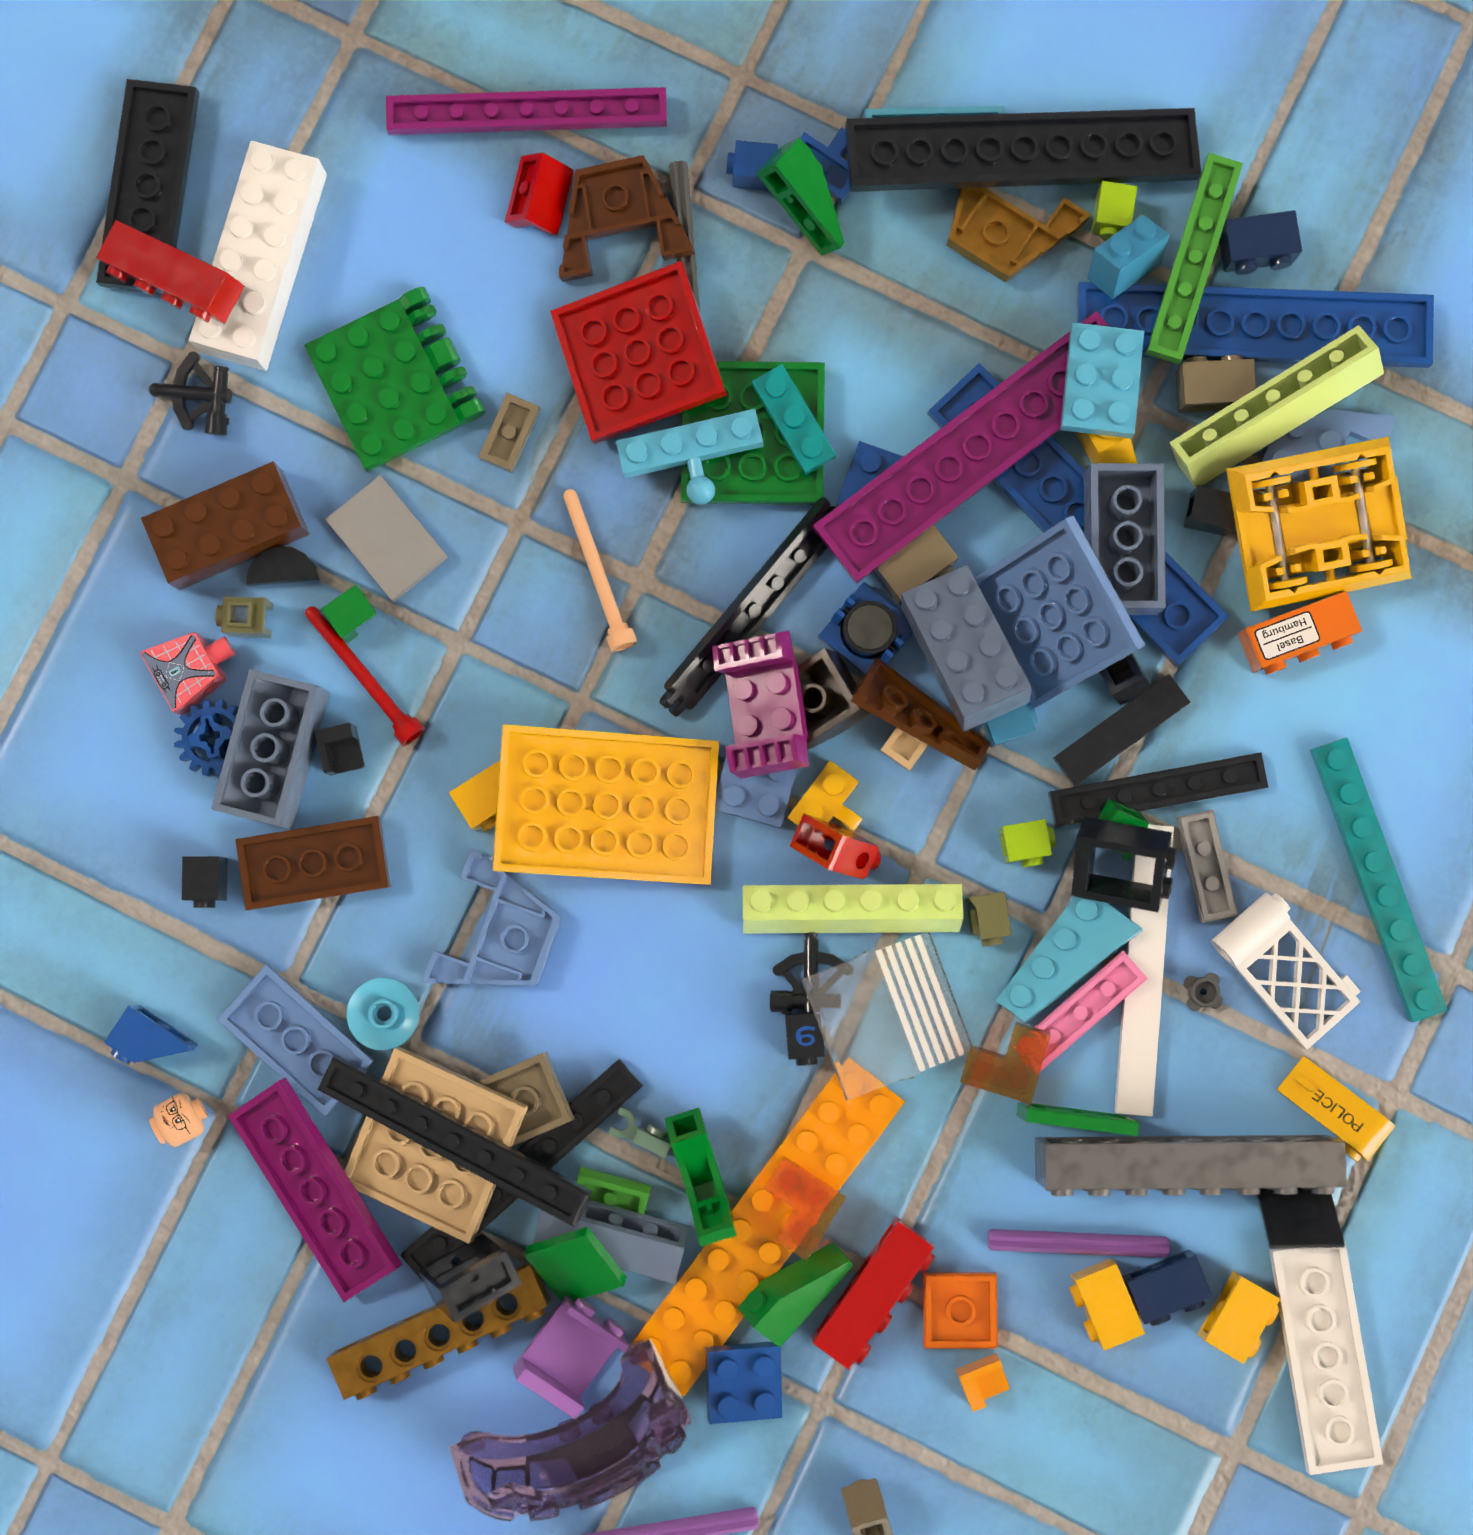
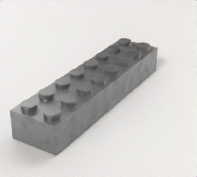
M1327 1135L1035 1137V1181L1045 1191H1050L1052 1196H1073V1189L1088 1191V1195L1109 1196L1111 1195L1110 1189H1119L1120 1191H1125L1126 1195L1132 1196L1148 1195V1189L1162 1191L1164 1195H1185V1189L1200 1190V1194L1221 1195L1223 1194L1222 1188L1237 1190V1194L1243 1195L1260 1194V1188L1274 1190L1275 1194H1297V1188L1311 1190V1193L1334 1194V1187H1347L1345 1141Z

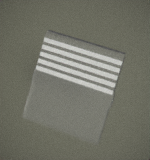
M924 932L879 950L864 951L861 955L855 956L853 960L802 979L846 1101L898 1080L912 1079L916 1075L923 1073L922 1071L974 1050L930 932Z

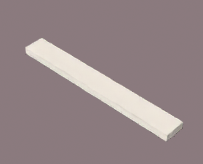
M1148 825L1147 828L1172 832L1170 847L1173 846L1174 827ZM1133 854L1131 881L1152 885L1155 858ZM1171 869L1167 870V877H1170ZM1162 899L1159 912L1129 907V919L1140 926L1143 931L1127 942L1126 954L1148 979L1122 1000L1114 1113L1153 1117L1168 899Z

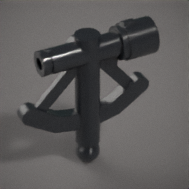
M192 351L177 368L173 384L162 383L160 385L159 383H152L149 386V393L152 396L172 398L173 410L183 429L192 430L194 428L193 421L205 412H208L206 415L205 433L227 436V426L229 425L230 418L227 417L228 414H225L226 403H231L232 391L227 389L228 367L215 366L212 381L198 363L200 355ZM193 369L207 387L186 385L188 375ZM185 400L206 401L190 414L185 405Z
M804 933L806 937L804 940V952L792 954L773 967V973L776 976L783 975L793 987V991L771 990L770 1011L789 1014V1011H793V1009H803L804 1013H816L818 1009H840V994L824 993L842 975L850 976L853 973L852 967L833 954L819 952L818 933ZM818 963L830 965L836 971L818 988ZM804 964V989L789 972L796 965Z

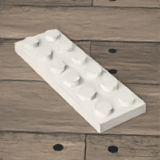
M1346 1243L1341 1248L1269 1249L1276 1295L1280 1299L1278 1303L1306 1472L1309 1475L1383 1464Z

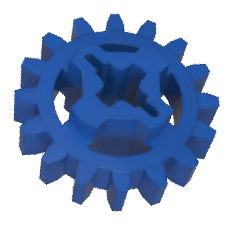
M204 699L203 709L192 704L190 706L192 712L190 717L180 715L179 718L185 725L183 728H174L175 733L182 735V740L175 742L174 747L184 749V752L179 756L181 761L187 762L192 760L189 766L191 771L197 772L202 767V775L211 777L215 769L217 776H220L233 727L223 726L219 715L226 716L234 725L238 706L232 704L227 709V702L218 699L214 707L211 700ZM201 721V725L198 727L196 732L193 733L195 727ZM214 731L220 733V738L215 740V745L208 742V738L214 736ZM195 750H205L207 758H210V762L203 760Z

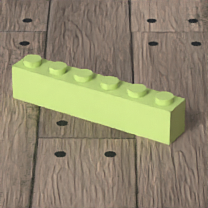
M1359 325L1169 442L1179 468L1194 488L1214 479L1225 472L1226 469L1240 463L1384 374L1379 347Z
M962 884L743 885V934L960 932L964 919Z

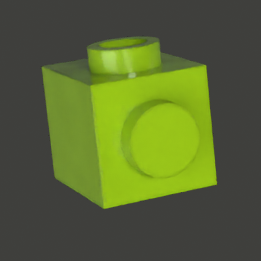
M1046 819L998 828L1004 863L1021 861L1022 868L1044 864L1043 857L1052 855L1051 848L1056 847L1053 827H1047Z

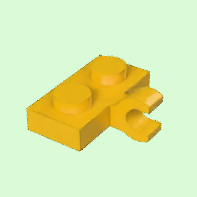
M830 760L787 819L798 826L803 813L830 822L834 817L854 832L861 823L862 818L843 806V803L858 785L859 781Z

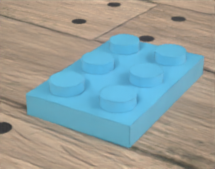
M1072 323L1069 335L1060 430L1133 438L1136 425L1144 331Z

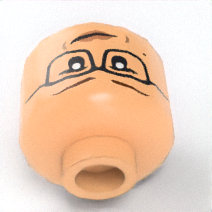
M178 1093L157 1104L153 1109L154 1117L150 1118L149 1122L154 1134L162 1145L168 1143L171 1147H178L203 1133L204 1124L202 1120L207 1118L208 1114L199 1098L192 1100L186 1093Z

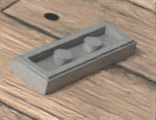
M1209 810L1177 817L1176 822L1200 923L1237 916L1238 913L1214 811Z

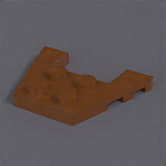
M644 155L575 170L568 212L570 218L567 235L564 236L563 243L564 255L562 265L559 267V278L562 282L593 276L588 240L657 226L661 255L664 261L695 254L688 236Z

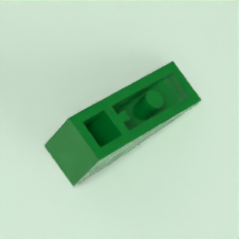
M799 137L781 146L756 174L820 256L842 248L845 243L822 166L813 155L812 150Z
M832 1242L763 1279L737 1308L754 1329L780 1348L854 1264Z

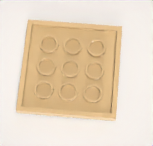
M401 1047L394 1048L382 1080L511 1148L528 1109V1105ZM367 1116L345 1168V1173L356 1191L468 1244L474 1241L496 1187L493 1183Z

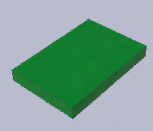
M1020 1102L1017 1105L1016 1116L1025 1122L1138 1136L1139 1123L1126 1115Z

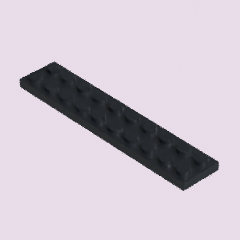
M1195 108L846 119L845 123L850 192L1102 183V181L1114 183L1198 180L1201 176Z

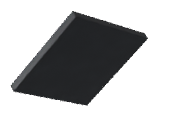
M1260 1188V1194H1257L1269 1249L1341 1248L1345 1246L1332 1194L1311 1193V1190L1297 1188V1194H1275L1274 1190Z

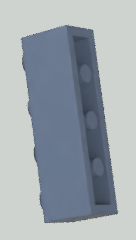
M588 1200L577 1225L574 1227L540 1210L533 1244L588 1226L622 1271H629L658 1281H667L675 1284L690 1226Z

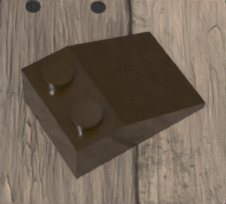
M824 648L798 665L808 732L807 751L843 733L872 714L850 702L858 686L838 652Z

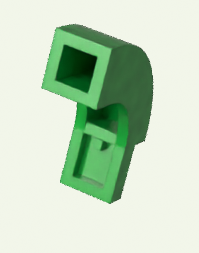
M700 1108L664 1118L670 1145L684 1182L701 1247L737 1236L725 1186Z

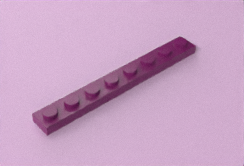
M666 87L386 96V130L388 135L667 127Z

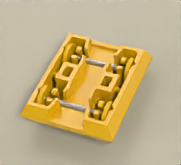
M1389 437L1226 469L1250 612L1335 595L1344 591L1349 592L1412 579L1397 476H1395ZM1337 463L1343 464L1332 466V472L1350 470L1349 472L1319 477L1318 473L1319 466ZM1304 469L1309 471V480L1274 487L1277 484L1290 482L1291 475L1274 478L1273 476L1289 474ZM1265 487V489L1253 491L1255 488ZM1383 556V559L1374 560L1375 557ZM1365 560V562L1351 565V562ZM1348 566V574L1335 576L1334 568ZM1325 570L1326 579L1309 583L1307 576L1289 577V575L1302 572ZM1278 577H1280L1279 580H1274V581L1268 582V579H1273V578H1278Z

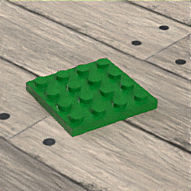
M716 361L727 395L683 411L682 425L755 409L763 439V447L701 461L705 477H708L715 486L714 497L706 504L814 505L817 500L823 497L824 465L804 475L753 389L751 381L783 364L824 433L825 362ZM687 464L681 466V503L695 504L687 496V485L691 480Z

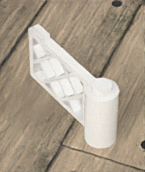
M1264 893L1211 940V943L1217 952L1236 969L1298 1043L1308 1050L1360 1003L1356 995L1361 991L1347 975H1343L1340 978L1294 925L1287 913L1290 907L1286 901L1276 893L1272 896ZM1287 932L1296 940L1295 956L1278 955V940ZM1269 948H1271L1270 955L1264 954ZM1303 950L1309 955V957H1303ZM1257 959H1270L1269 980L1255 979L1247 968ZM1277 960L1295 961L1294 982L1276 981ZM1302 961L1315 962L1320 968L1319 984L1301 982ZM1326 977H1327L1333 984H1326ZM1260 984L1268 985V993ZM1275 985L1293 987L1292 1007H1279L1274 1001ZM1301 987L1318 988L1317 1009L1299 1008ZM1326 989H1338L1346 1001L1336 1010H1324ZM1285 1012H1291V1019L1285 1014ZM1299 1013L1316 1014V1028L1305 1037L1298 1029ZM1324 1014L1330 1015L1324 1020Z

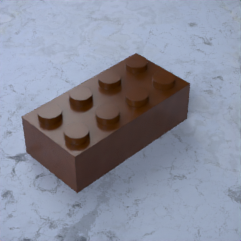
M274 461L141 518L168 584L178 590L187 588L252 560L267 549L284 546L310 535L284 472Z

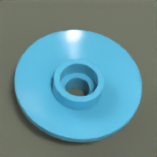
M386 977L371 979L360 985L350 997L346 1011L347 1024L354 1038L365 1047L380 1051L391 1050L407 1042L414 1034L420 1016L418 1001L412 990L401 981ZM384 1006L388 1007L392 1013L388 1020L381 1019L379 1015L380 1009Z

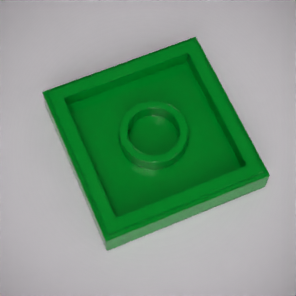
M588 1226L527 1245L524 1256L560 1301L565 1295L576 1301L578 1298L583 1299L623 1287L627 1276Z

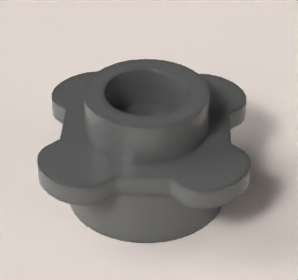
M1208 973L1205 977L1199 978L1190 975L1185 978L1183 985L1188 990L1189 999L1186 1004L1190 1010L1199 1011L1201 1007L1216 1009L1222 1005L1223 998L1220 996L1218 985L1220 979L1216 974ZM1203 988L1206 990L1204 996L1200 994V990Z

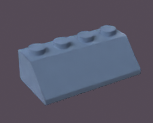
M249 669L211 810L293 830L316 745L314 731L320 730L330 692L317 685Z

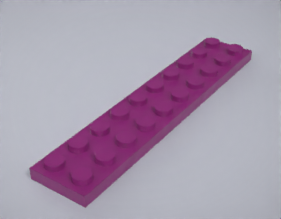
M1097 311L1081 322L1082 324L1108 326ZM1070 331L813 525V530L855 584L871 574L886 560L1060 430Z

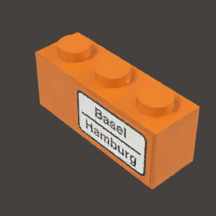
M1344 591L1247 627L1237 634L1252 672L1264 669L1265 674L1268 675L1287 668L1285 661L1297 657L1299 663L1319 656L1318 649L1324 646L1331 645L1332 650H1336L1354 643L1351 636L1361 632L1362 628L1348 593Z

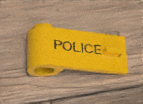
M1305 1056L1301 1058L1277 1089L1279 1093L1335 1134L1339 1140L1345 1141L1346 1156L1355 1162H1358L1360 1158L1369 1161L1395 1128L1385 1116Z

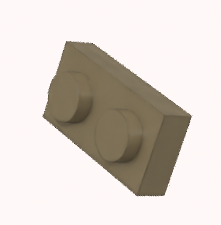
M506 393L479 454V459L513 474L539 415L540 407Z

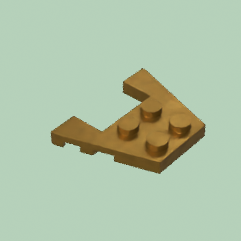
M985 187L961 188L946 246L1002 281L1007 282L1085 225L1090 213L1064 197L1048 222L1043 224Z

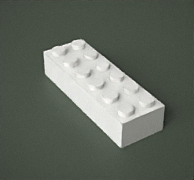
M250 141L212 266L229 273L245 287L225 324L213 318L210 319L209 323L197 317L195 318L189 342L199 353L267 371L327 177V173L319 159Z

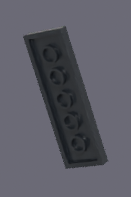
M127 79L102 245L115 220L177 249L200 94L196 87ZM99 261L96 283L100 287L141 291L133 286L134 280L128 278L126 283L107 274L108 266Z

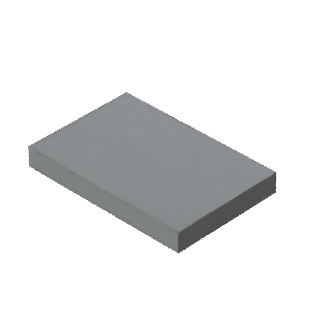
M381 475L325 519L393 602L398 600L448 559V556Z

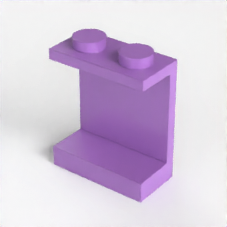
M565 1295L516 1361L513 1370L518 1382L576 1420L585 1408L581 1395L614 1350L618 1348L625 1353L629 1345L623 1334L625 1332L624 1328L611 1318L603 1321L594 1314L596 1310L588 1302L581 1298L574 1301Z

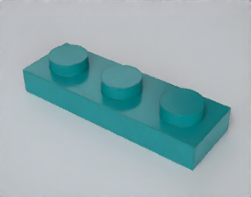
M783 364L751 381L753 389L804 475L811 473L836 458V453Z

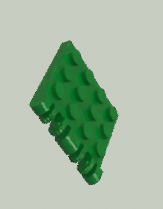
M417 287L406 292L398 300L304 344L366 472L466 425L486 413L479 398L473 399L477 395L474 386L464 387L447 397L444 391L445 388L462 381L467 376L463 366L443 373L461 362L450 338H443L434 342L446 334L447 331L444 325L431 326L423 330L418 336L414 330V327L432 319L437 314L434 305H428L431 299L425 287Z

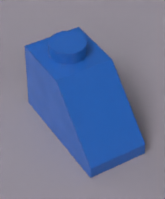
M141 1005L128 1006L104 1041L106 1045L112 1048L110 1053L126 1064H130L131 1061L135 1063L193 1051L198 1045Z

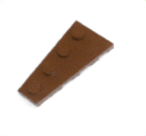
M878 657L868 667L850 699V702L972 770H975L983 762L991 744L972 729L963 732L953 714Z

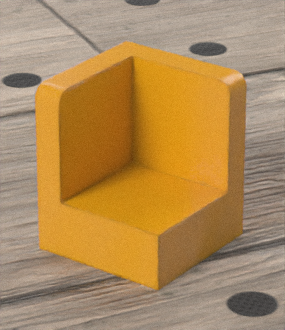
M996 1353L955 1369L973 1412L987 1407L985 1399L1009 1389L1008 1381L1002 1369V1363Z

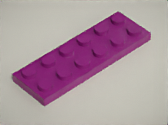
M286 1077L277 1081L228 1115L231 1123L343 1302L403 1265Z

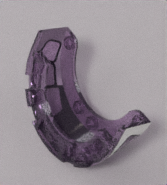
M650 1339L638 1341L627 1348L620 1359L622 1367L621 1376L614 1389L606 1398L591 1406L589 1411L577 1417L576 1420L568 1419L552 1429L520 1436H502L473 1431L464 1435L460 1442L451 1446L450 1451L466 1502L481 1513L498 1520L512 1521L515 1515H529L530 1521L545 1520L558 1517L559 1509L578 1504L581 1511L607 1501L639 1484L661 1468L659 1460L665 1454L677 1452L687 1437L684 1429L686 1425L691 1423L687 1406L653 1342Z

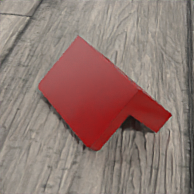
M543 152L521 156L504 222L514 228L534 226L551 236L557 235L574 173L573 169Z

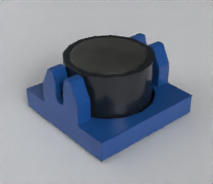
M863 582L854 594H851L846 599L844 605L835 612L831 621L818 635V638L865 675L868 667L877 658L876 656L888 665L913 635V632L904 614L867 583Z

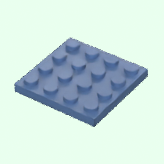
M1074 516L1062 520L975 577L983 596L1032 687L1030 702L1034 708L1145 646Z

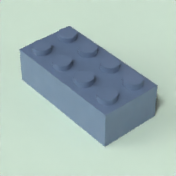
M1091 463L1084 472V536L1128 615H1158L1166 608L1164 464Z
M968 565L901 593L902 612L963 732L1030 702L1032 687Z

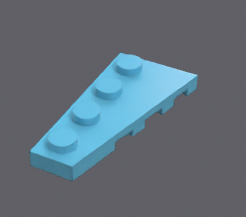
M1074 897L996 999V1002L1027 1024L1062 996L1066 990L1076 982L1081 981L1091 970L1105 959L1107 960L1121 946L1143 930L1106 902Z

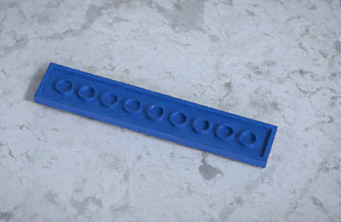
M1079 282L1077 286L1076 323L1083 322L1097 311L1109 327L1144 331L1142 357L1157 358L1147 355L1145 352L1166 285L1133 284L1112 299L1092 282ZM1205 286L1183 359L1204 356L1207 357V360H1221L1222 357L1228 355H1242L1243 359H1254L1255 362L1298 363L1359 325L1379 347L1383 366L1429 368L1433 365L1434 295Z
M978 363L928 411L927 415L942 428L1000 383ZM1052 436L993 480L1043 533L1062 520L1074 516L1084 534V472L1086 470ZM1165 551L1166 608L1158 615H1129V617L1140 632L1177 667L1229 615Z

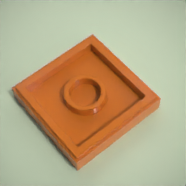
M924 1272L922 1274L924 1349L998 1348L997 1273Z

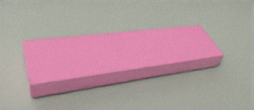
M1121 950L1013 1044L1014 1048L1038 1074L1148 978L1128 955Z

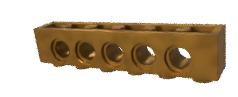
M530 1262L516 1267V1273L522 1284L508 1293L516 1297L518 1302L517 1308L506 1310L500 1305L499 1298L479 1309L484 1317V1323L475 1326L470 1324L466 1317L454 1323L437 1305H434L332 1352L326 1360L343 1399L346 1400L354 1395L357 1401L375 1393L377 1391L376 1385L389 1380L391 1385L396 1384L411 1376L409 1370L419 1365H423L424 1369L431 1368L445 1360L443 1356L445 1353L454 1349L457 1350L458 1354L466 1352L477 1346V1339L490 1333L491 1338H496L512 1329L510 1324L521 1318H524L525 1323H528L545 1314L544 1308L548 1307L551 1299L541 1276ZM436 1324L446 1326L450 1332V1339L446 1341L436 1339L432 1332L433 1326ZM401 1340L413 1342L416 1347V1355L405 1356L399 1349V1342ZM374 1355L378 1357L382 1362V1370L379 1372L371 1371L366 1365V1356Z

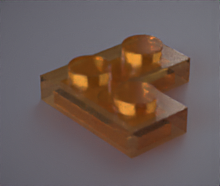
M1016 1022L1006 1055L971 1045L960 1082L1031 1104L1052 1032Z
M783 1156L764 1186L765 1190L794 1208L775 1241L807 1261L845 1201L846 1196Z

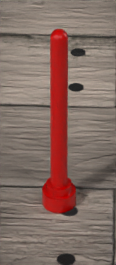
M314 606L308 607L305 610L306 618L392 721L395 738L403 747L415 741L425 731L424 726L416 717L412 718L409 714L404 715L321 612Z

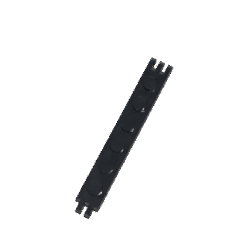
M826 497L817 500L666 681L664 688L667 691L660 698L659 703L664 708H669L668 711L674 717L679 716L685 708L688 710L693 709L722 675V673L714 671L712 646L752 638L827 549V546L812 528L816 522L835 509L834 506H830L831 503Z

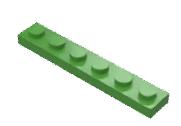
M1212 153L1207 155L1145 354L1176 364L1181 363L1243 163Z

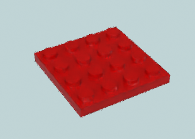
M682 261L550 311L588 433L594 444L727 395Z

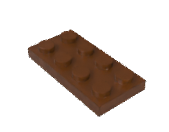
M380 816L235 839L245 911L391 887Z

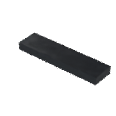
M1168 674L1152 685V689L1134 698L1053 757V760L1073 787H1075L1191 702L1172 676Z

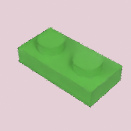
M581 1167L576 1182L593 1191L589 1200L645 1214L652 1187L651 1185Z

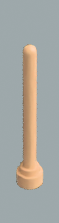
M567 489L563 494V498L610 627L607 629L608 636L606 637L611 652L622 651L638 643L633 628H629L628 624L622 621L578 495L575 490Z

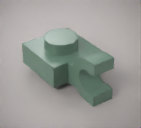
M621 1106L617 1114L627 1119L628 1126L625 1129L611 1126L608 1134L618 1138L625 1137L631 1140L632 1143L665 1158L671 1147L670 1141L667 1139L668 1132L652 1124H649L647 1129L637 1126L633 1112Z

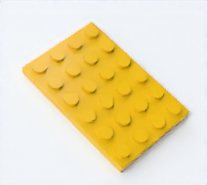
M503 724L492 871L711 885L719 741Z

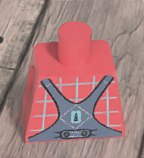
M196 632L140 652L172 712L179 715L188 713L192 704H199L227 680L219 664L236 655L234 648L225 636L208 645L204 637Z

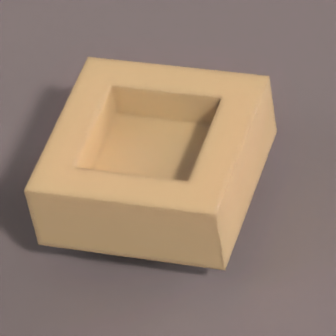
M896 727L880 752L909 772L928 745Z

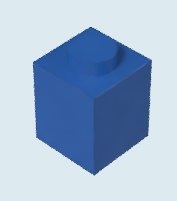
M736 140L735 153L728 152L726 174H731L733 177V187L769 191L756 172L778 150V144Z

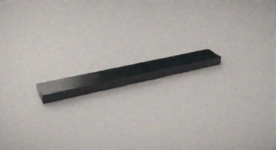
M339 1056L332 1058L317 1089L573 1227L577 1225L593 1192Z
M619 1058L569 1103L575 1118L574 1120L529 1139L516 1151L551 1169L634 1095L643 1084ZM496 1186L476 1235L519 1197ZM430 1227L400 1256L422 1280L418 1270L464 1245L466 1242L434 1227Z

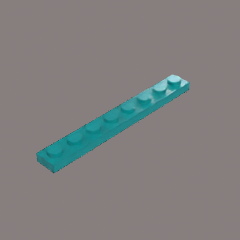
M1346 737L1311 749L1313 761L1409 1022H1417L1448 1011L1348 738Z

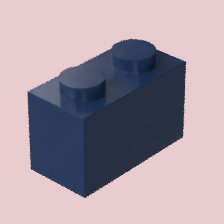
M1296 210L1225 220L1219 240L1224 272L1236 271L1237 275H1244L1255 272L1259 267L1270 266L1272 270L1290 267L1302 252Z
M1185 1250L1122 1276L1140 1321L1144 1324L1150 1323L1151 1326L1169 1321L1171 1319L1170 1314L1184 1309L1185 1312H1191L1200 1309L1205 1305L1204 1300L1213 1297L1198 1258L1190 1250Z

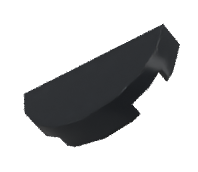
M277 546L263 551L253 560L248 569L246 585L258 586L319 580L316 566L304 553L293 547Z

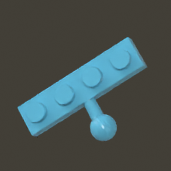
M751 409L617 440L616 444L624 479L687 464L691 478L687 485V496L693 503L703 505L713 499L715 486L708 477H705L701 461L763 447V439L756 410Z

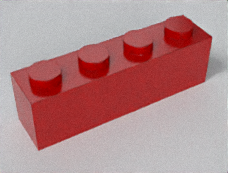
M115 220L96 256L99 261L108 266L106 273L124 283L130 278L135 281L134 287L150 296H153L155 291L163 294L161 297L163 301L181 310L184 304L190 307V314L206 323H209L210 319L213 318L225 324L245 287L229 273Z
M895 1217L811 1336L812 1343L848 1370L854 1362L858 1365L861 1364L871 1349L868 1342L875 1332L881 1334L890 1323L892 1315L889 1312L897 1301L902 1304L911 1293L914 1285L910 1282L918 1271L923 1274L935 1257L931 1253L935 1248L932 1242Z

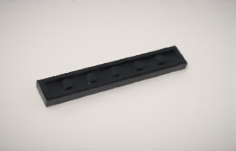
M1260 752L1049 791L1048 794L1054 825L1059 827L1081 823L1084 816L1098 819L1108 799L1140 812L1268 788L1262 753Z

